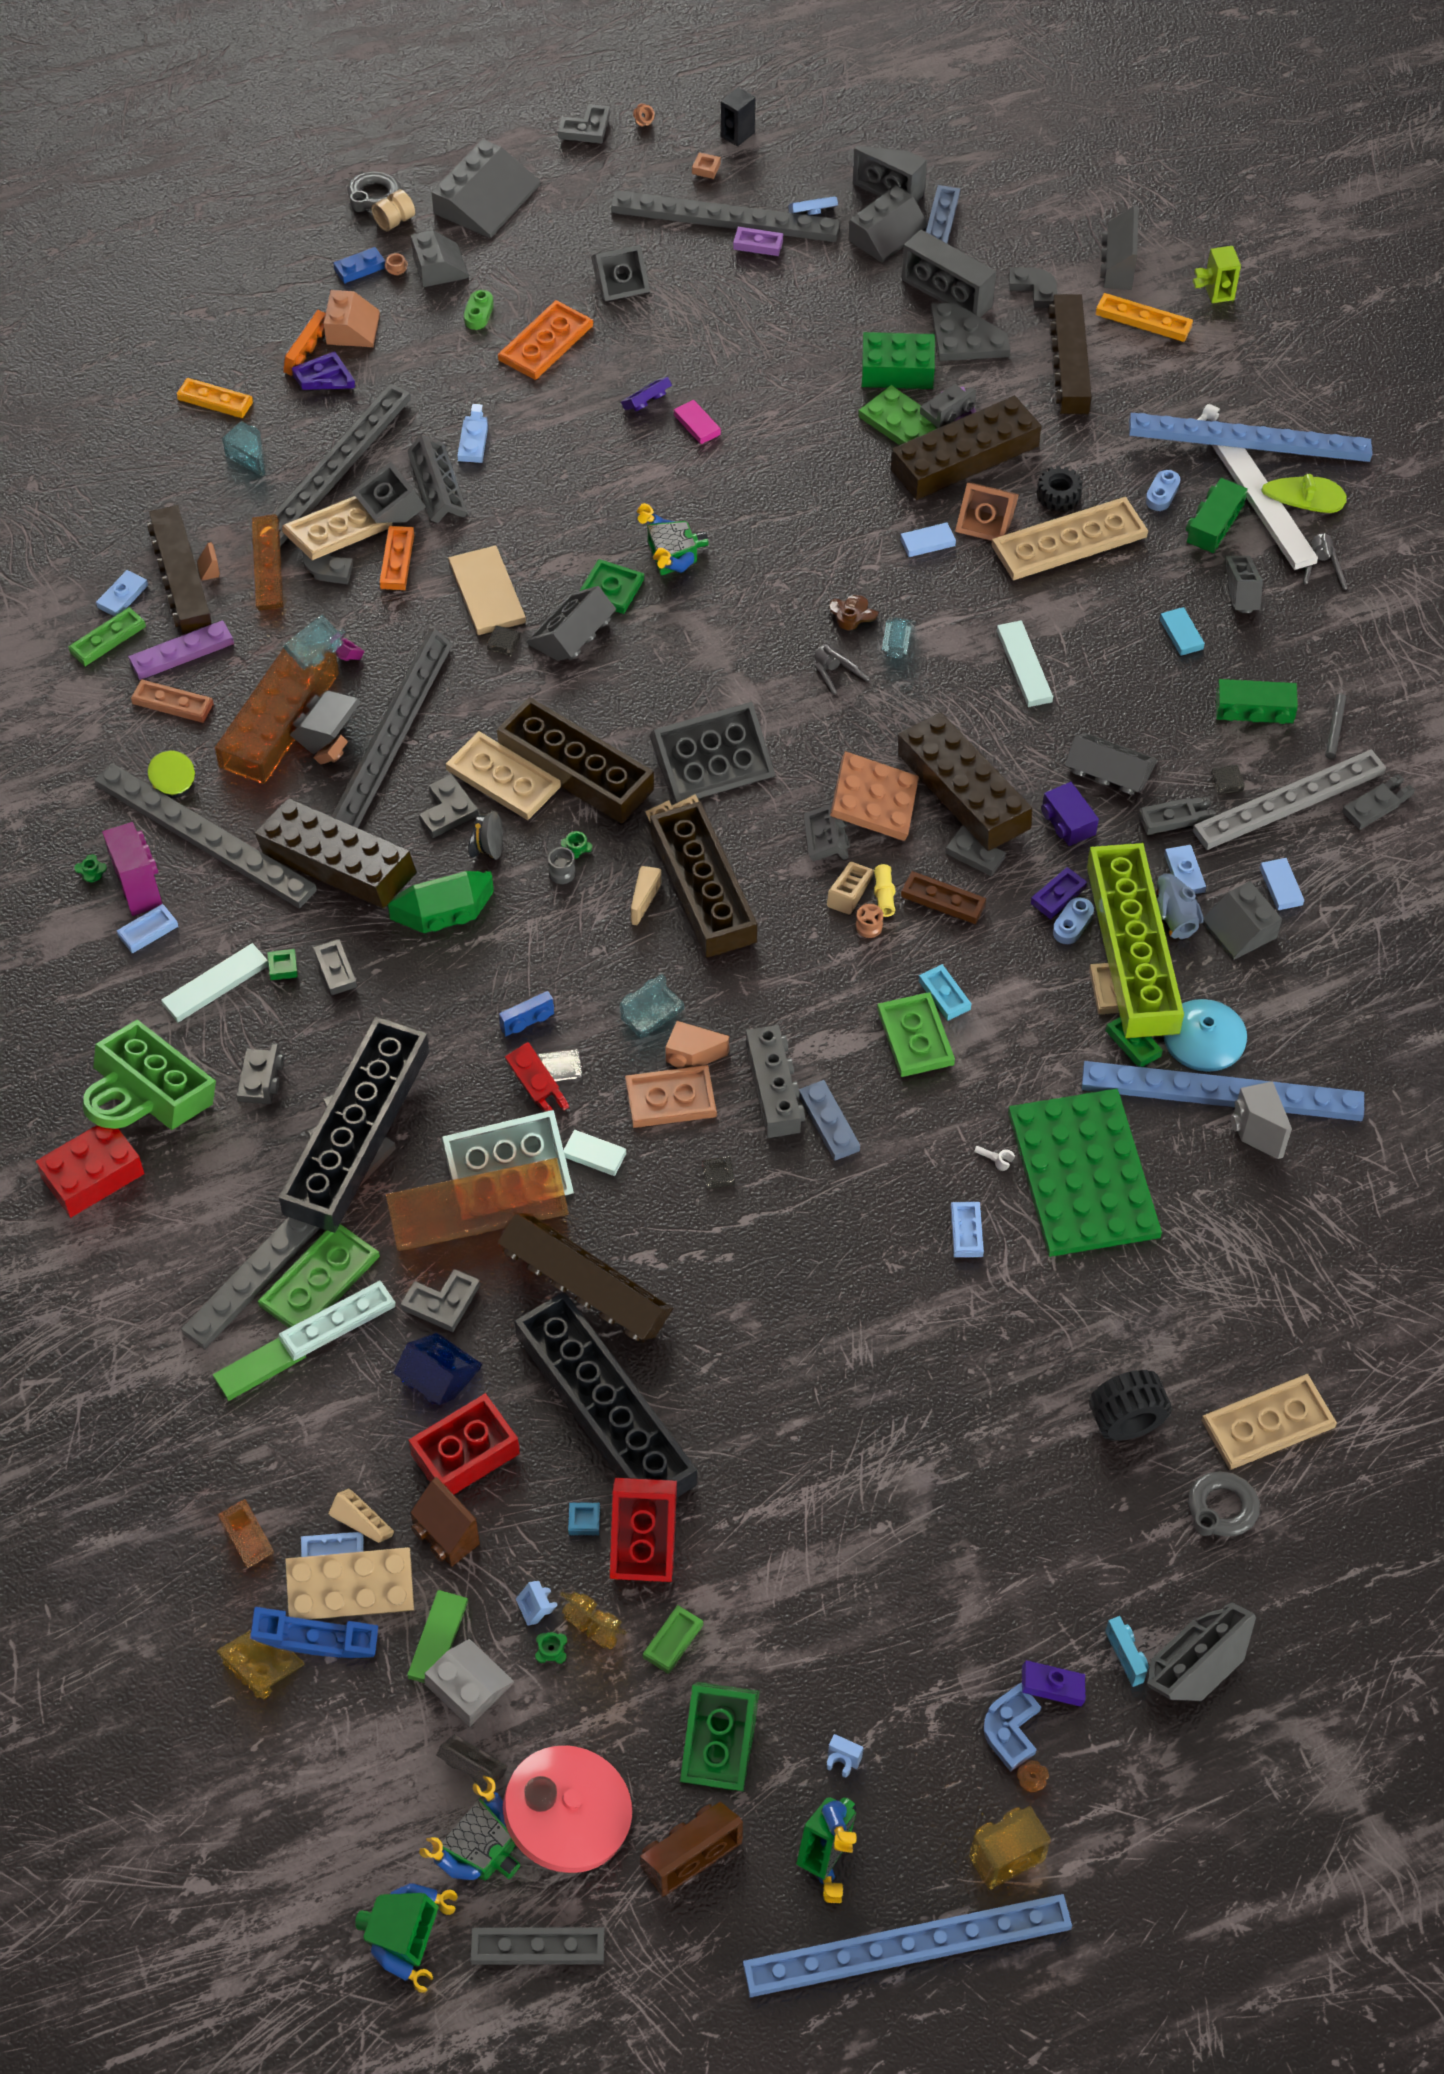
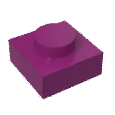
M332 637L328 644L331 649L336 651L335 655L344 661H349L350 659L361 660L365 652L347 638Z

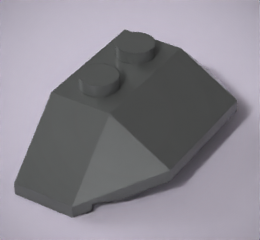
M1232 1602L1225 1605L1224 1609L1209 1612L1191 1621L1151 1659L1149 1678L1147 1680L1149 1688L1170 1700L1202 1701L1244 1661L1256 1620L1255 1614Z

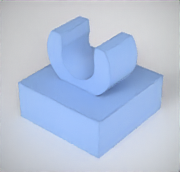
M539 1581L529 1582L516 1598L527 1625L538 1624L544 1615L552 1613L557 1606L556 1602L549 1603L547 1596L551 1593L550 1588H542Z
M834 1734L829 1744L827 1769L831 1771L835 1762H842L845 1765L842 1776L846 1778L851 1772V1767L858 1768L862 1759L863 1747Z

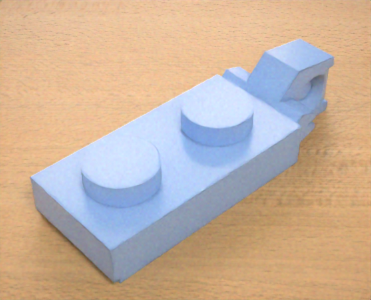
M473 404L471 416H465V420H463L457 455L460 462H483L488 421L487 417H483L481 404Z

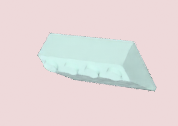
M554 1110L441 1138L462 1220L574 1193Z

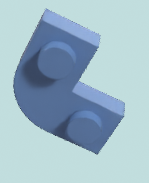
M1022 1683L997 1699L989 1707L984 1721V1734L988 1744L1010 1772L1035 1755L1037 1750L1020 1730L1019 1726L1039 1713L1041 1706L1032 1695L1022 1693Z

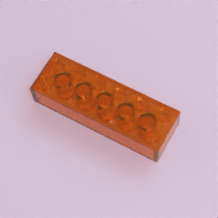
M290 638L215 746L219 767L265 784L295 740L290 736L295 728L293 725L295 719L302 712L306 714L309 709L306 707L309 700L315 694L320 696L328 690L338 676L339 670L336 654Z
M557 1158L386 1194L397 1253L504 1230L515 1213H531L541 1221L569 1215Z

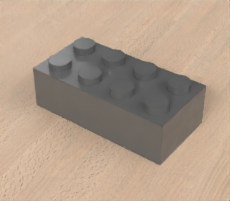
M920 230L904 244L903 281L942 303H956L980 318L993 307L996 280L995 270L923 230Z

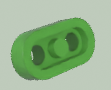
M478 290L470 295L464 312V323L469 329L479 330L487 325L494 305L493 296L490 292Z

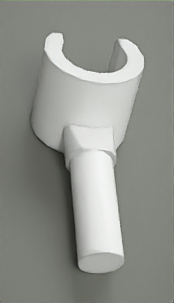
M1207 404L1202 415L1197 420L1206 421V419L1216 421L1219 417L1217 412L1220 408Z
M976 1146L974 1151L995 1161V1166L1000 1171H1005L1010 1166L1008 1162L1002 1159L1012 1162L1015 1157L1014 1153L1010 1150H1002L998 1154Z

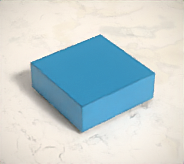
M569 1503V1535H599L600 1503Z

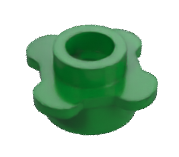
M579 831L569 833L561 841V847L570 849L574 853L575 859L584 852L588 853L592 850V844L587 842L586 835Z
M91 854L82 863H77L74 869L76 873L81 874L85 881L96 882L106 872L107 866L105 863L99 862L96 855Z
M549 1632L541 1633L537 1636L536 1642L539 1648L535 1657L539 1663L555 1661L561 1664L566 1660L564 1645L567 1643V1637L564 1634ZM553 1646L554 1650L550 1651L548 1648Z

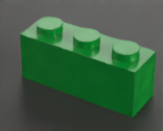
M1220 478L1216 486L1212 485L1208 491L1207 500L1199 504L1196 517H1191L1186 526V531L1189 532L1187 543L1214 553L1244 507L1248 488Z
M1219 679L1216 691V719L1294 724L1298 708L1297 683Z

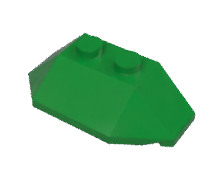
M464 871L413 885L400 892L388 903L390 920L422 933L439 931L445 927L465 924L475 920L494 892L491 872Z

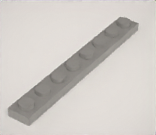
M1371 749L1195 824L1193 833L1205 849L1209 850L1379 777L1385 773L1386 767Z

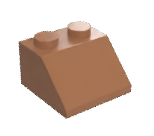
M331 290L324 319L326 344L373 347L380 310L354 291Z
M967 483L955 532L991 541L994 538L1007 535L1019 494L975 483Z

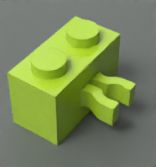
M1233 246L1210 249L1207 269L1195 268L1194 273L1197 278H1193L1194 287L1201 288L1205 286L1212 303L1235 299L1241 264Z

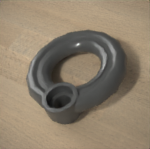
M371 171L355 176L349 182L347 192L353 209L357 212H363L366 209H371L373 204L383 198L387 199L388 195L401 189V186L393 176L384 172ZM376 183L388 188V193L382 197L373 198L369 197L366 192L361 191V188L367 184Z
M1222 1471L1206 1473L1194 1482L1189 1491L1188 1506L1194 1518L1193 1525L1195 1530L1202 1536L1212 1534L1226 1537L1241 1535L1251 1529L1259 1517L1260 1501L1255 1489L1245 1479L1234 1473ZM1221 1488L1234 1492L1242 1503L1240 1514L1231 1519L1219 1518V1515L1214 1510L1207 1507L1206 1498L1208 1494L1215 1489ZM1201 1523H1207L1210 1527H1205Z

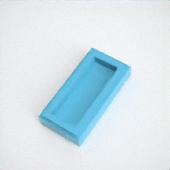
M1184 607L1161 613L1160 621L1180 656L1204 649L1205 643Z

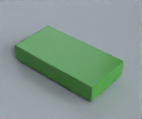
M677 1605L644 1651L643 1658L669 1674L702 1628L703 1620Z

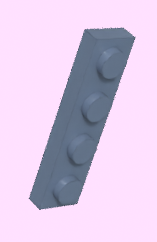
M938 185L926 232L948 244L960 189Z

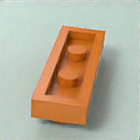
M320 310L316 311L286 354L283 372L292 376V367L303 364L307 353L313 352L317 339L319 337L322 338L325 334L324 319L326 313Z
M389 526L380 577V589L406 590L414 539V527Z

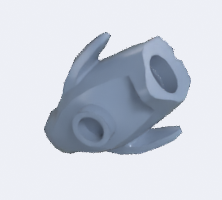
M1172 874L1159 876L1156 895H1158L1157 903L1161 919H1164L1169 926V935L1172 938H1189L1198 930L1199 923H1203L1204 920L1200 905L1195 899L1196 894L1193 889L1186 886Z

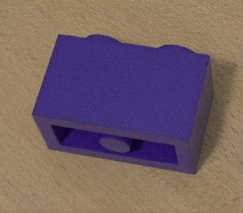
M1072 782L1044 793L1041 806L1042 814L1045 819L1051 821L1058 837L1063 838L1068 846L1096 835L1099 818Z

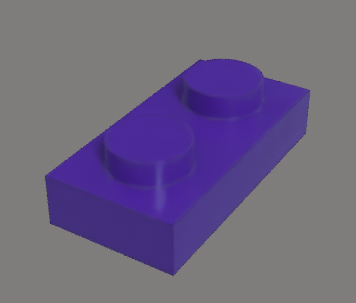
M668 377L657 379L622 400L621 404L624 410L634 408L635 411H638L648 405L647 400L651 398L655 400L665 395V389L672 386Z
M1066 867L1031 897V905L1052 919L1070 900L1076 898L1086 889L1087 882Z

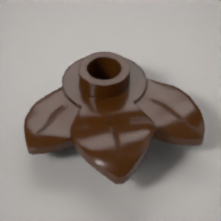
M861 595L849 596L846 601L836 598L832 599L829 606L830 612L836 615L838 625L845 630L856 629L860 622H872L878 617L879 613L876 610L869 609L868 600Z

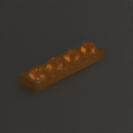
M276 514L252 517L256 607L258 611L283 607L279 518Z

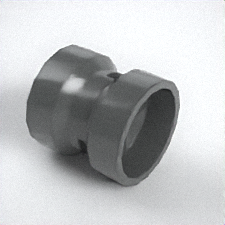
M557 847L548 855L549 877L557 884H567L575 877L574 853L570 849Z

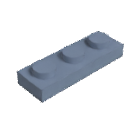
M822 1080L799 1089V1097L833 1160L836 1161L859 1152L860 1144L826 1082Z

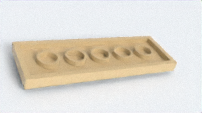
M1123 497L992 539V547L1012 580H1016L1147 538L1148 530L1128 499Z

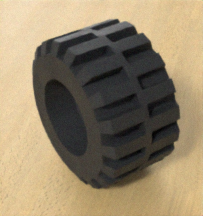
M1135 1370L1117 1375L1097 1387L1089 1398V1406L1101 1435L1111 1441L1128 1440L1145 1435L1163 1424L1172 1411L1171 1403L1158 1374L1148 1370Z

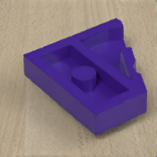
M335 351L292 367V374L302 390L355 388L353 377Z

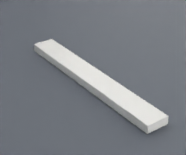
M1212 445L1236 483L1248 488L1246 498L1293 569L1296 570L1316 564L1317 555L1283 504L1262 493V486L1268 482L1246 449Z

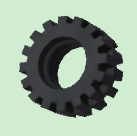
M1056 466V469L1050 467L1048 472L1046 470L1042 472L1037 489L1038 500L1041 501V505H1047L1049 510L1054 508L1056 512H1059V509H1062L1064 512L1068 510V507L1073 509L1075 505H1078L1082 493V480H1080L1081 476L1079 474L1076 475L1075 470L1069 471V467L1061 469L1060 466ZM1053 487H1063L1067 490L1057 491Z

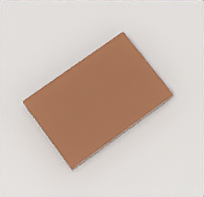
M708 1065L625 1076L633 1128L717 1117Z

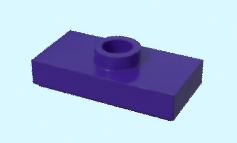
M1026 1660L1022 1665V1693L1082 1707L1085 1702V1674Z

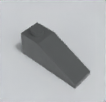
M1225 556L1230 597L1234 609L1241 613H1251L1253 610H1260L1263 581L1251 556Z

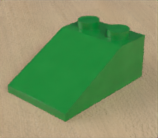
M696 1682L692 1685L680 1782L744 1791L756 1723L759 1691Z

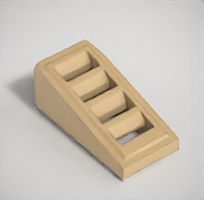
M849 862L828 891L827 906L850 915L873 877L874 870L854 862Z
M641 866L631 905L632 925H638L661 886L662 870L659 868Z
M347 1489L336 1495L328 1513L331 1517L378 1543L393 1536L394 1530L353 1491Z

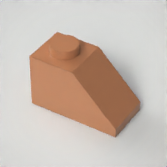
M677 1021L666 1045V1062L677 1068L703 1066L721 1059L729 1053V1036Z

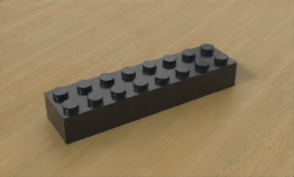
M375 1017L279 1196L282 1215L336 1233L429 1054L427 1033Z
M566 1292L560 1293L515 1320L517 1339L618 1478L677 1481L676 1498L697 1486L696 1467Z

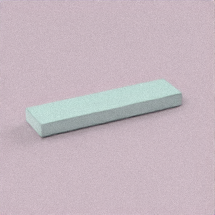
M1022 620L997 625V633L1027 706L1032 707L1051 703L1053 695Z
M252 943L161 999L162 1005L178 1023L268 967V960Z
M378 1281L279 1333V1340L293 1361L395 1308L396 1302L382 1282Z

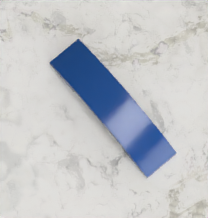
M261 1607L254 1608L250 1639L279 1649L317 1656L368 1658L375 1656L378 1625L347 1621L346 1625L288 1617L285 1616L286 1611Z

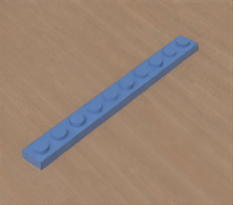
M1130 413L1129 436L1370 462L1372 457L1371 439L1363 437L1203 421L1193 418L1157 416L1145 413Z
M1084 1061L1081 1090L1099 1092L1118 1088L1120 1095L1235 1107V1100L1238 1099L1240 1088L1271 1081ZM1273 1082L1286 1113L1354 1121L1363 1120L1364 1092Z
M1064 1894L745 1960L743 1961V1968L749 1996L755 1997L1071 1930L1072 1923Z

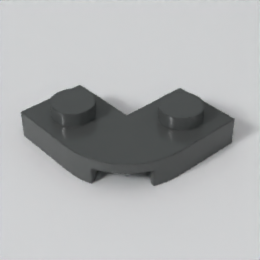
M1009 268L1010 291H1033L1034 308H1048L1049 304H1053L1054 294H1057V282L1052 274L1039 268Z
M331 552L311 560L305 553L303 554L304 567L314 574V579L348 584L353 569V559L333 557Z

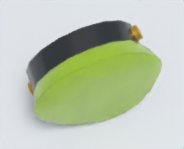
M170 750L154 756L148 766V777L153 788L170 798L181 797L191 789L195 771L191 760L186 755Z

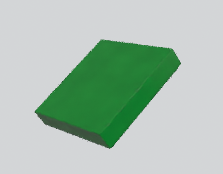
M598 559L580 591L599 586L616 608L615 612L625 614L644 581V573Z

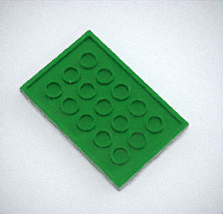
M1118 1088L1009 1106V1118L1049 1257L1161 1238V1227Z

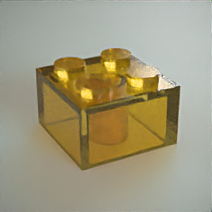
M1031 1806L1022 1810L1020 1807L1014 1808L1003 1816L1004 1820L995 1825L992 1822L986 1823L975 1831L976 1835L973 1838L969 1857L989 1891L1045 1861L1051 1839Z

